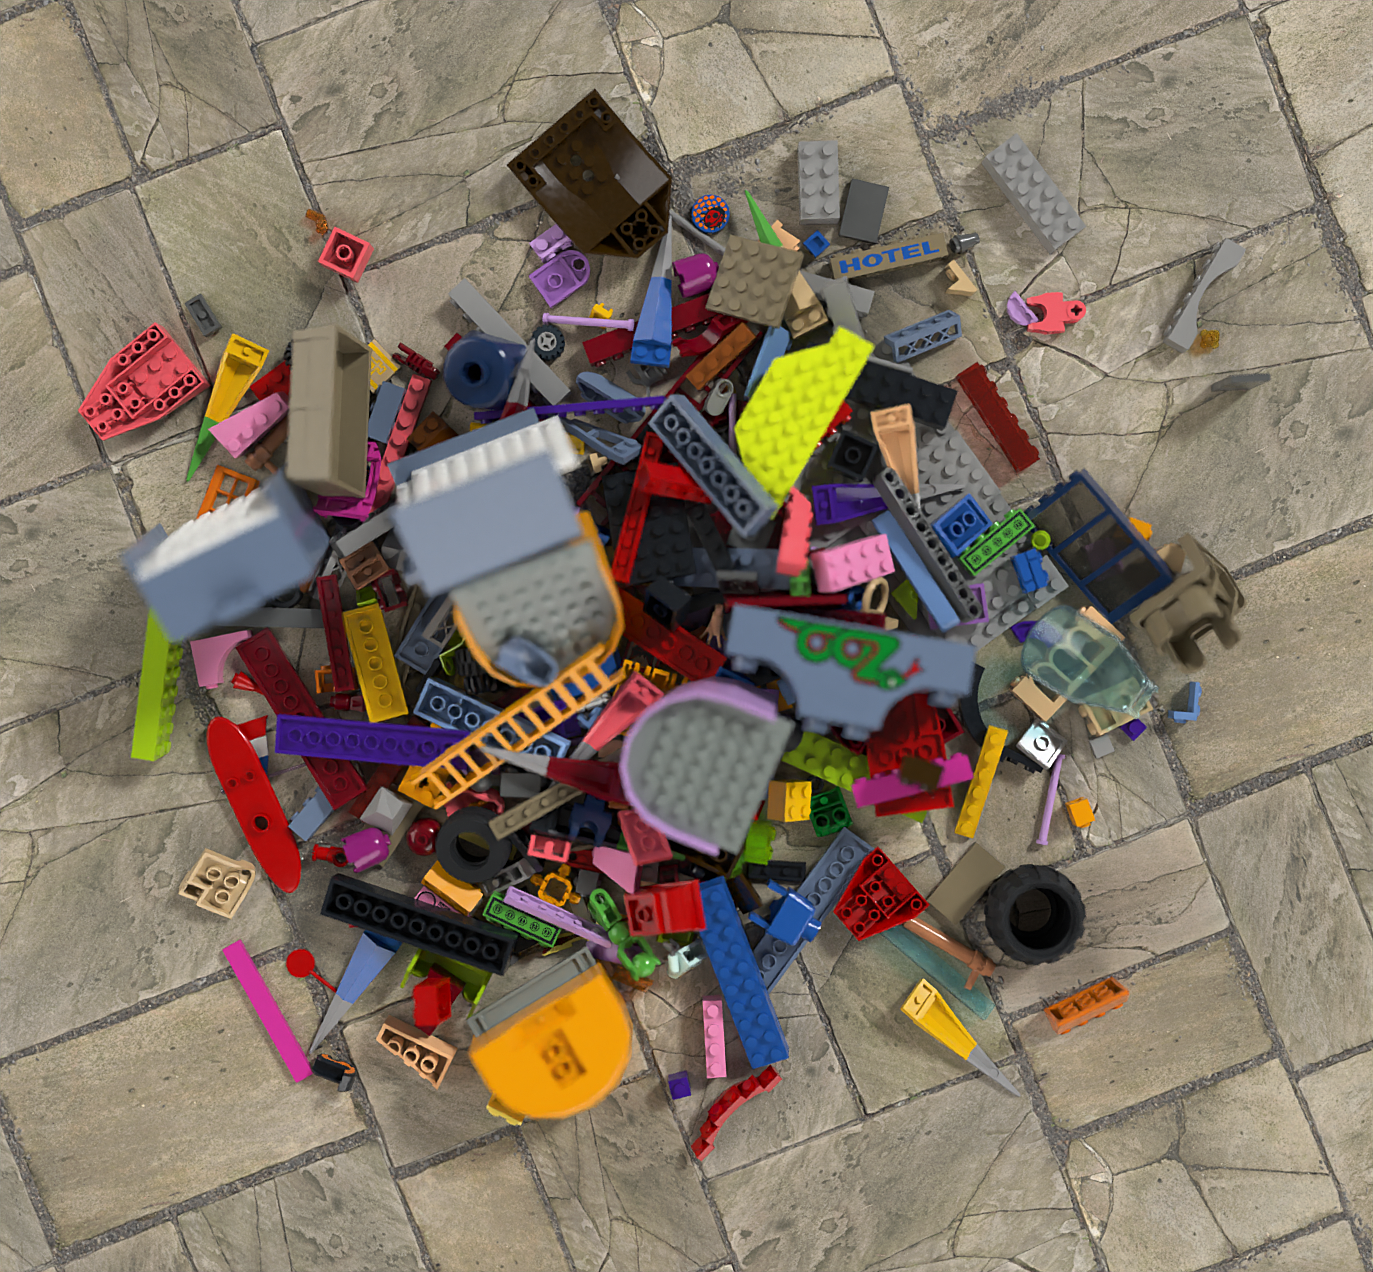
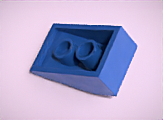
M969 493L935 519L930 526L952 559L958 556L993 523Z

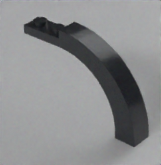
M974 663L969 694L958 699L957 702L960 716L967 732L981 748L987 728L979 711L978 688L985 668ZM1005 746L1003 747L999 759L1000 762L1003 763L1007 756L1006 761L1015 765L1019 762L1025 765L1023 769L1033 774L1035 771L1042 772L1043 767L1035 761Z

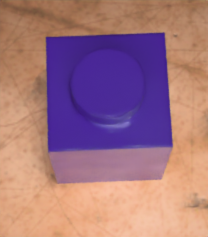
M687 1070L668 1075L672 1100L691 1096V1085Z

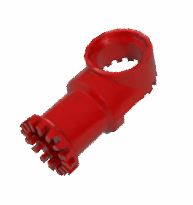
M315 844L313 847L314 852L312 854L314 855H312V861H328V863H332L337 867H344L349 862L344 848L335 846L330 848L321 847L318 844ZM338 853L344 854L346 861H338L336 855Z

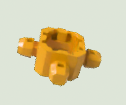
M566 863L561 865L558 870L559 872L555 870L550 871L545 878L538 873L532 875L530 882L535 886H541L538 891L540 899L557 907L563 906L567 899L572 904L579 903L582 896L575 891L574 893L571 892L573 882L571 878L567 877L571 871V866H568ZM550 878L566 883L567 889L561 900H557L544 892Z

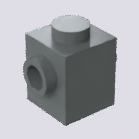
M580 868L579 875H575L573 886L576 887V892L582 897L590 898L594 890L600 889L602 881L598 879L600 872Z

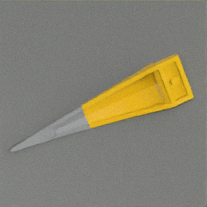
M924 978L920 979L900 1010L912 1019L914 1024L1017 1097L1021 1096L968 1033L939 992Z

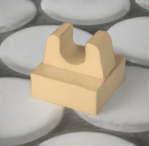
M597 453L590 454L586 458L591 476L600 474L602 472L601 467L609 464L606 456L598 458Z

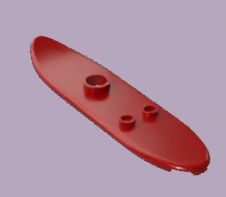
M219 716L215 717L209 722L206 731L208 753L215 773L259 864L278 888L286 893H293L301 879V858L292 829L288 827L289 822L248 737L238 725L229 719ZM264 817L268 822L267 828H258L255 823L256 818Z

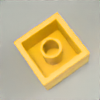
M798 779L769 780L767 819L782 822L810 820L812 781Z

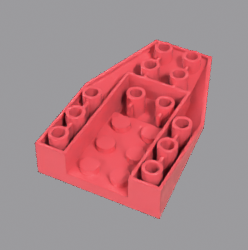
M155 322L109 360L78 411L101 440L105 441L162 419L211 385L166 329Z

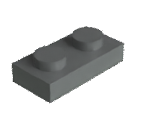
M201 293L184 303L205 337L223 328Z

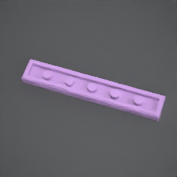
M509 886L503 902L610 949L612 942L609 939L608 932L606 933L602 926Z

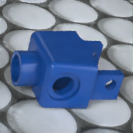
M769 879L767 887L782 895V897L774 899L769 906L771 911L769 920L753 911L749 912L748 919L763 927L765 933L791 946L796 945L800 937L808 942H812L822 922L813 918L815 914L813 903L792 888L788 887L786 889Z

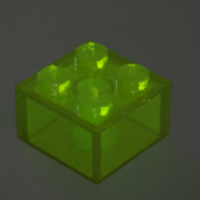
M759 819L751 821L746 833V847L743 852L744 861L767 865L768 860H772L773 849L770 845L771 841H775L776 829L771 821Z

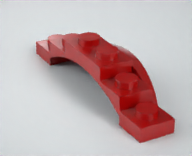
M771 1064L757 1078L752 1074L747 1080L730 1086L715 1100L712 1107L708 1110L706 1122L699 1128L702 1135L691 1145L697 1159L703 1161L715 1148L713 1142L717 1133L738 1107L757 1094L764 1091L769 1093L782 1080L777 1070Z

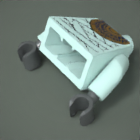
M693 931L694 934L698 935V938L678 950L679 944L674 940L670 939V943L664 942L663 947L670 952L668 954V961L665 963L669 977L678 979L709 957L699 931Z

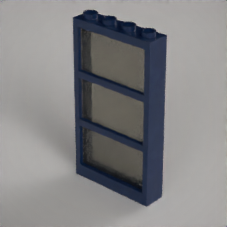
M1083 468L1080 472L1075 470L1068 476L1069 480L1063 483L1061 481L1053 488V493L1050 495L1044 494L1038 500L1039 504L1035 507L1030 505L1023 512L1035 526L1030 530L1032 534L1039 530L1049 534L1051 541L1046 550L1110 624H1113L1173 582L1176 574L1087 470Z

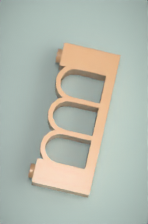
M1082 606L1076 612L1077 617L1074 619L1076 624H1072L1062 633V643L1053 644L1046 649L1043 657L1044 663L1033 664L1028 668L1025 676L1020 678L1017 676L1010 683L1011 687L1008 690L1044 722L1061 707L1125 638L1092 606ZM1077 628L1085 630L1101 645L1089 660L1082 656L1071 644L1070 636ZM1061 647L1066 649L1083 665L1070 680L1052 663V654ZM1041 667L1047 668L1064 684L1051 700L1036 687L1033 681L1035 671Z

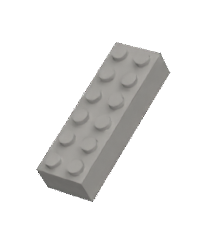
M1017 133L985 156L982 165L1050 255L1086 227Z

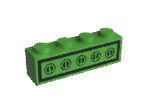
M1020 508L1009 510L1004 514L1005 519L1002 522L996 521L989 527L990 531L986 535L982 533L974 540V545L970 548L968 546L960 553L957 560L971 577L978 574L1035 527Z
M497 891L492 893L483 912L486 920L492 923H501L509 931L513 932L516 930L526 939L531 940L533 938L538 941L539 945L545 948L549 946L553 948L562 929L561 927L503 902L505 895Z

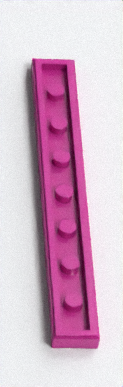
M241 939L222 949L295 1082L297 1083L312 1075L311 1064Z

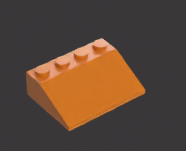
M1111 976L1043 1010L1056 1034H1066L1077 1025H1085L1091 1018H1099L1110 1009L1114 1010L1122 1007L1123 1003L1127 1002L1130 993L1127 988Z

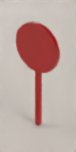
M296 949L289 954L286 960V967L291 975L303 978L311 974L336 993V988L313 971L315 959L308 950Z

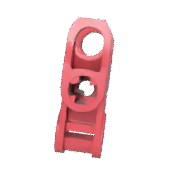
M1062 292L1044 293L1025 300L1028 307H1038L1044 314L1043 321L1028 324L1027 332L1044 335L1064 333L1065 324L1077 323L1086 314V306L1083 302L1077 300L1063 301ZM1073 308L1075 312H1078L1076 316L1074 312H1071Z

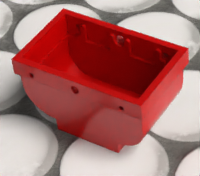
M698 880L642 885L636 892L624 894L631 936L706 929Z

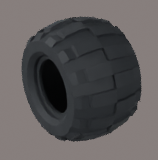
M1025 864L1020 865L1017 869H1009L1001 875L1002 878L996 884H992L988 891L990 893L988 899L984 903L985 926L994 944L1006 956L1014 961L1023 962L1026 965L1052 964L1060 961V957L1067 953L1069 955L1076 948L1074 945L1079 938H1082L1085 930L1083 920L1086 918L1085 904L1082 902L1081 893L1076 885L1064 874L1045 865ZM1037 889L1043 892L1050 902L1051 914L1049 920L1039 930L1031 932L1019 930L1009 919L1011 906L1015 899L1023 892Z

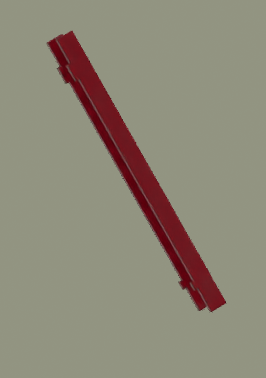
M760 331L757 334L758 339L732 362L731 367L725 374L721 372L718 377L728 380L763 338L764 333ZM710 351L698 355L665 395L667 399L670 395H674L677 392L680 395H684L696 407L699 413L704 409L705 400L711 391L709 386L704 388L708 394L700 404L680 387L687 380L685 376ZM721 383L719 385V389L724 385V383ZM653 410L630 439L635 440L658 410ZM667 445L664 446L663 452L668 449ZM611 460L576 504L581 507L592 495L596 498L595 501L606 508V500L595 492V489L602 482V476L608 475L615 465L623 472L630 470L624 465ZM608 515L600 523L604 527L609 523Z

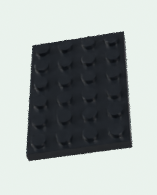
M678 462L664 464L679 467ZM637 469L602 476L614 556ZM658 494L651 495L629 584L618 582L620 589L653 583L660 575L666 579H674L697 574L684 499Z

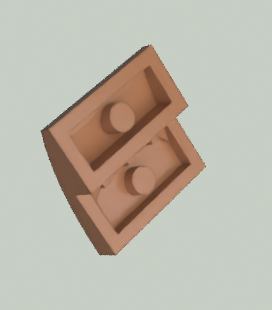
M373 541L339 560L357 591L390 570Z

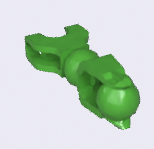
M604 889L594 890L590 895L587 906L588 911L606 933L608 932L610 941L615 945H619L616 953L617 958L629 970L633 980L638 982L639 977L650 976L655 970V965H661L660 960L654 955L651 947L642 935H630L629 924L622 921L623 917L618 912L614 901ZM637 943L644 953L636 954L632 961H630L624 950L631 948L632 944Z

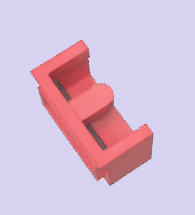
M532 835L528 855L566 863L567 859H569L572 842Z

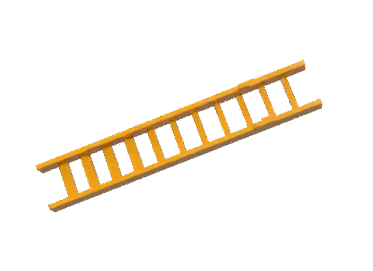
M600 642L559 671L554 682L550 685L538 686L413 774L411 783L415 785L428 776L443 793L434 800L433 807L438 809L505 762L503 759L483 752L490 761L479 768L464 749L474 742L479 748L486 747L480 738L491 731L507 751L519 752L625 678L624 670L621 668L609 678L606 677L593 661V658L604 651V645ZM583 665H586L600 682L593 689L589 687L576 671ZM568 676L584 693L577 700L572 697L561 683ZM552 687L568 705L562 711H559L544 694ZM535 699H538L552 716L545 723H542L528 706ZM521 709L537 726L529 734H526L511 717ZM505 720L522 738L512 746L496 729ZM457 754H460L474 770L466 774L465 779L449 762ZM442 765L459 782L449 790L433 773Z

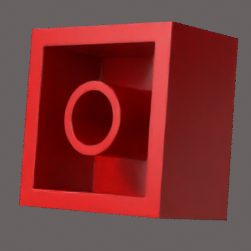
M450 977L426 978L414 985L412 998L415 1003V1008L413 1009L415 1026H438L452 1017Z

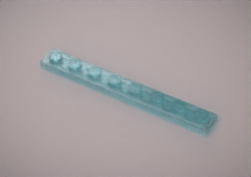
M900 924L880 932L883 937L980 1019H987L996 1004L974 986L971 991L964 988L967 980Z

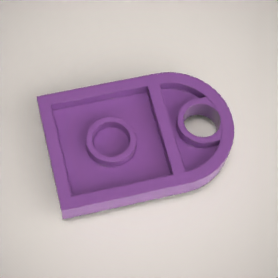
M567 250L529 275V278L552 309L583 287L589 280L591 271L589 262L582 253L575 250ZM582 260L584 267L579 270L575 269L574 262Z

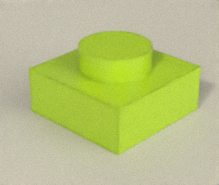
M372 586L356 590L358 607L361 608L378 603L377 592H374Z

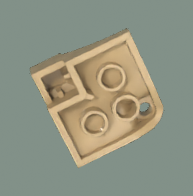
M205 848L195 865L187 872L181 882L178 894L195 900L196 905L232 919L255 879L256 868L252 863L243 859L236 861Z

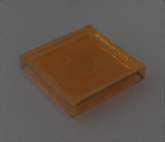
M619 965L611 977L613 980L644 993L648 992L654 980L647 977H639L637 982L633 980L629 970Z

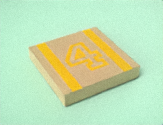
M374 339L368 346L372 348L370 390L375 394L378 386L382 385L383 381L388 382L402 367Z

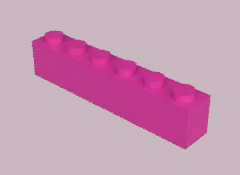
M961 753L949 755L950 759L943 761L942 758L930 760L933 763L945 766L939 787L973 778L967 755L962 756ZM898 769L892 770L893 774L885 776L884 772L873 775L874 779L866 781L865 777L854 780L855 784L851 785L857 808L911 795L923 790H920V785L913 784V787L900 784V779L896 778Z

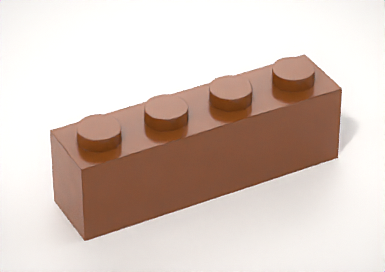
M741 323L685 377L698 391H702L758 339L757 335L746 323Z

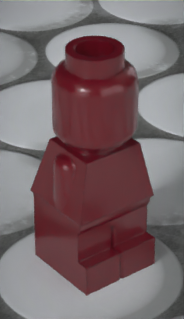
M338 693L330 698V707H334L337 711H367L363 695L351 697L349 694Z

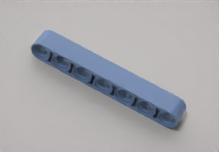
M887 510L872 519L871 522L878 534L887 535L890 553L941 632L945 633L960 623L958 616L891 512Z

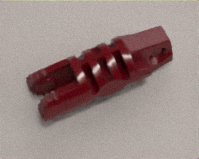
M399 343L398 348L409 356L406 358L399 353H394L392 356L394 359L408 366L424 378L428 376L436 380L439 377L441 371L433 366L434 363L405 344Z

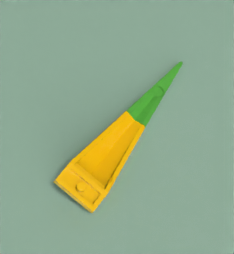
M233 333L223 351L187 474V482L190 481L216 439L208 429L230 417L261 370L270 351Z

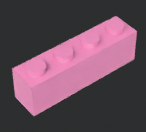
M702 996L707 1078L726 1077L722 996Z

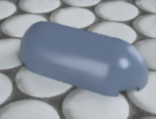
M582 372L576 378V384H578L581 391L580 395L588 402L637 398L594 372ZM643 407V411L624 409L623 413H612V410L605 412L620 422L628 424L629 422H639L644 417L646 409L645 407Z

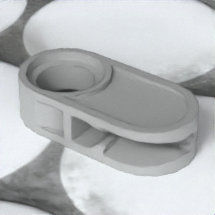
M718 379L714 383L704 403V409L708 414L716 416L723 412L733 393V384L729 380ZM721 383L727 384L728 390L726 393L721 394L719 392V385Z

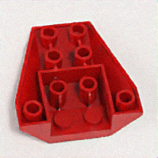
M877 846L862 860L833 912L854 937L861 941L916 918L930 905Z

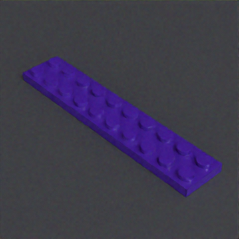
M277 714L275 753L425 767L445 753L451 746L469 736L470 731ZM467 747L464 751L469 755V747ZM460 754L449 760L450 764L457 770L468 769V763Z

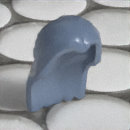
M513 637L499 648L500 654H498L496 665L507 670L521 681L542 687L554 682L558 674L556 661L534 644L525 639Z

